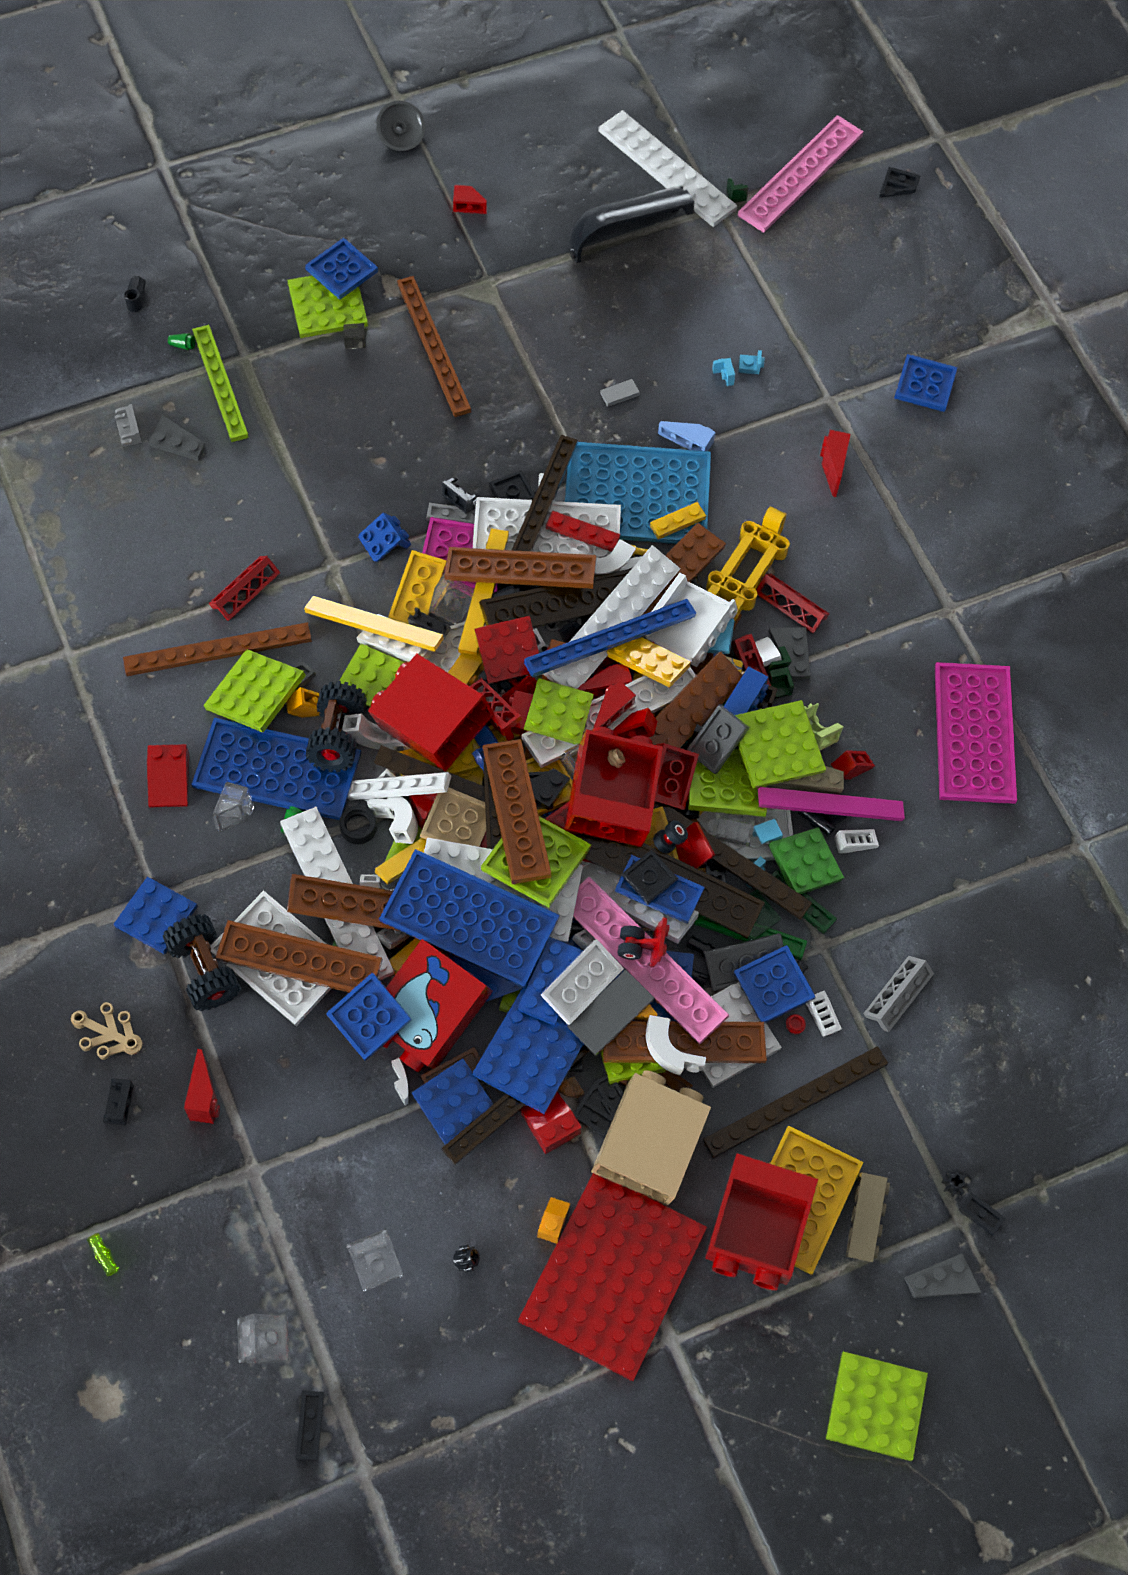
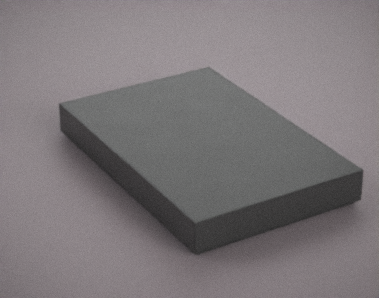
M719 704L687 750L699 754L698 761L711 772L717 774L750 727L723 705Z

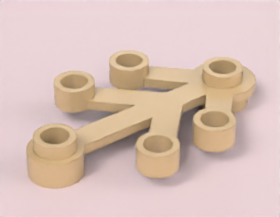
M108 1002L103 1003L100 1007L102 1014L105 1016L107 1027L89 1019L83 1011H76L72 1014L71 1022L74 1027L78 1029L87 1027L102 1034L92 1039L83 1037L79 1041V1046L83 1051H89L92 1047L111 1041H116L120 1044L110 1048L100 1046L97 1049V1055L100 1059L105 1060L109 1056L121 1052L133 1055L141 1050L143 1043L138 1035L133 1034L129 1012L122 1011L118 1014V1020L123 1024L125 1036L118 1033L113 1017L114 1009ZM105 1007H110L108 1012H104ZM81 1015L82 1019L80 1021H76V1017ZM122 1016H128L126 1020H121ZM88 1041L89 1045L87 1047H83V1043ZM135 1041L134 1046H128L129 1042ZM102 1050H107L105 1055H100Z

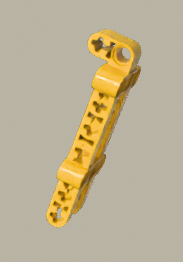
M771 506L764 515L762 525L752 521H746L742 524L739 534L740 543L721 572L712 571L708 576L706 585L708 592L728 602H731L732 599L735 600L738 609L734 621H736L742 610L749 611L754 608L757 598L756 588L774 560H783L788 553L790 542L787 538L780 535L787 514ZM750 548H753L764 555L746 583L732 578Z

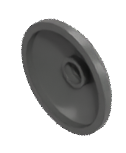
M393 101L380 110L376 120V130L380 140L388 148L395 151H409L415 148L423 139L425 121L420 110L413 104L406 101ZM396 127H401L402 131H397Z

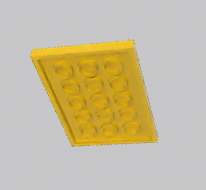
M788 1125L770 1164L818 1179L795 1267L812 1275L863 1162Z

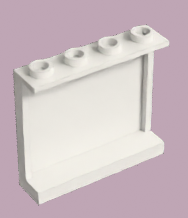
M679 573L652 611L688 599L696 611L695 617L648 634L642 638L691 661V665L697 667L705 659L710 647L712 648L715 645L720 633L725 631L730 619L735 617L738 608L734 599L728 602L688 582L686 575Z

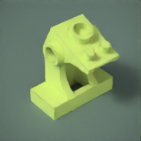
M819 703L815 705L809 704L808 708L804 707L819 750L837 743L843 726L836 723L830 727H823L819 724V719L816 716Z

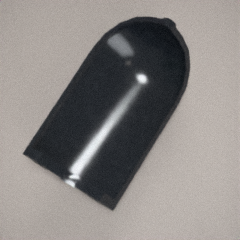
M676 186L596 206L584 212L575 222L570 237V256L576 263H580L584 244L591 236L607 227L672 211V213L677 212L681 208H683L686 215L693 214L694 200L687 189L683 190V186Z

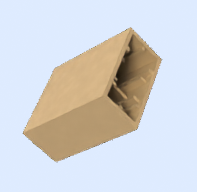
M643 1071L642 1075L635 1073L628 1082L591 1172L668 1206L677 1195L711 1107L702 1103L704 1097L699 1092L689 1088H681L679 1092L664 1086L666 1080L661 1075L652 1071Z

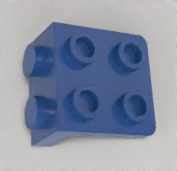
M382 513L358 536L375 562H379L397 545L406 549L411 545L408 533L401 529L399 526L400 521L395 516Z

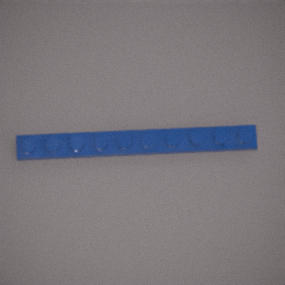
M685 599L527 657L523 663L533 678L694 618L696 611L689 600Z

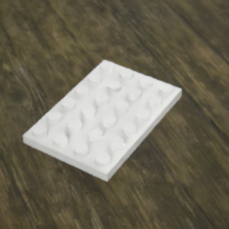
M264 890L234 921L326 944ZM223 933L210 946L211 953L215 956L217 954ZM223 962L295 1026L332 989Z

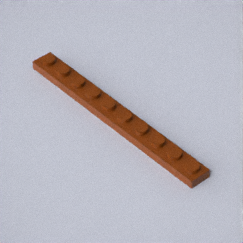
M414 276L397 280L399 290L454 417L471 413V407Z
M307 622L125 656L123 661L126 676L238 656L242 655L247 649L253 652H260L312 641Z

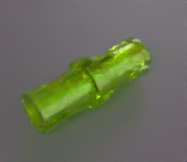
M99 1233L91 1235L87 1242L95 1253L94 1258L100 1262L107 1277L114 1275L118 1272L119 1268L111 1256L110 1248L106 1247Z

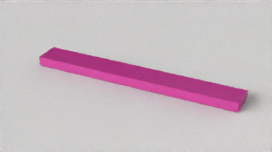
M759 787L758 789L759 807L894 821H903L905 819L903 801Z

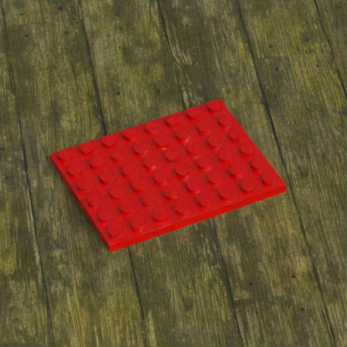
M593 1173L518 1322L634 1381L707 1227L637 1191Z

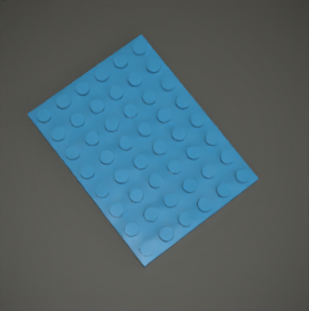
M578 442L567 468L565 502L621 505V540L677 544L696 524L658 540L650 528V522L698 502L706 514V519L698 523L707 529L711 452Z

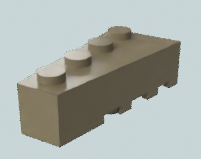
M825 766L826 771L824 773L766 787L841 795L844 789V772Z
M862 1172L858 1173L857 1181L861 1182L860 1186L858 1185L855 1190L854 1199L857 1205L852 1210L851 1223H853V1228L850 1227L846 1257L873 1262V1259L878 1257L879 1246L876 1245L877 1237H881L883 1225L880 1224L881 1216L885 1215L886 1204L883 1201L884 1195L889 1193L890 1183L887 1182V1177Z

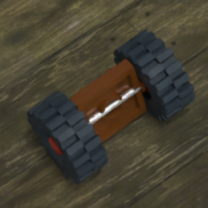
M336 681V684L329 682V685L325 684L320 690L317 712H320L319 715L321 717L325 716L324 723L321 724V728L318 731L314 730L310 734L306 758L309 759L310 764L314 763V767L317 768L319 766L321 767L320 770L323 771L325 769H328V772H333V770L341 772V769L346 771L347 768L352 767L357 744H355L356 741L352 739L350 734L346 735V732L342 730L345 715L362 714L364 716L367 698H365V693H362V689H356V685L352 684L350 686L348 682H344V684H341V681Z
M197 914L194 917L191 915L187 919L183 918L180 922L173 923L174 926H169L168 930L164 931L163 939L170 955L176 958L181 956L184 958L190 955L199 974L198 979H193L191 981L192 984H188L186 988L195 1010L204 1011L206 1009L207 1011L213 1007L215 1009L238 995V992L241 991V986L233 969H230V967H221L219 969L216 958H212L210 953V944H213L214 940L217 939V933L209 916Z

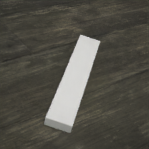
M449 772L354 780L348 793V799L362 800L445 793L448 790L451 775Z

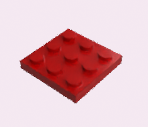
M530 616L474 629L488 684L530 674L523 663L524 659L539 653Z

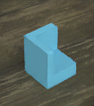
M775 819L753 827L752 835L753 837L757 836L761 844L769 841L773 842L783 837Z

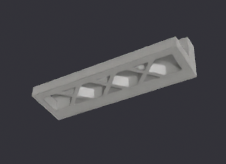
M908 956L863 1013L864 1016L877 1021L884 1031L890 1032L934 975L927 961ZM911 963L916 964L914 968L907 970ZM905 978L902 983L896 985L898 980ZM893 993L890 998L884 999L888 994ZM882 1007L878 1014L873 1013L876 1009Z

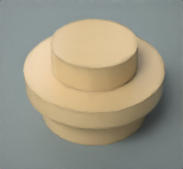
M611 749L609 751V763L620 768L625 762L623 753L619 749Z

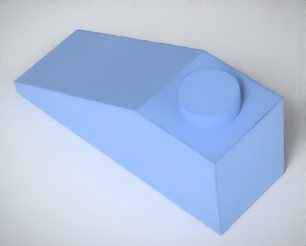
M660 421L659 435L689 450L708 451L714 443L715 431L701 424Z

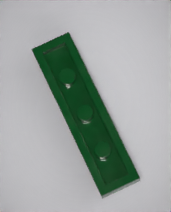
M776 870L772 876L788 886L783 874ZM800 894L812 902L803 918L822 934H825L837 921V918L808 894Z

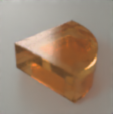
M574 1076L564 1081L558 1090L561 1094L571 1098L584 1095V1091Z

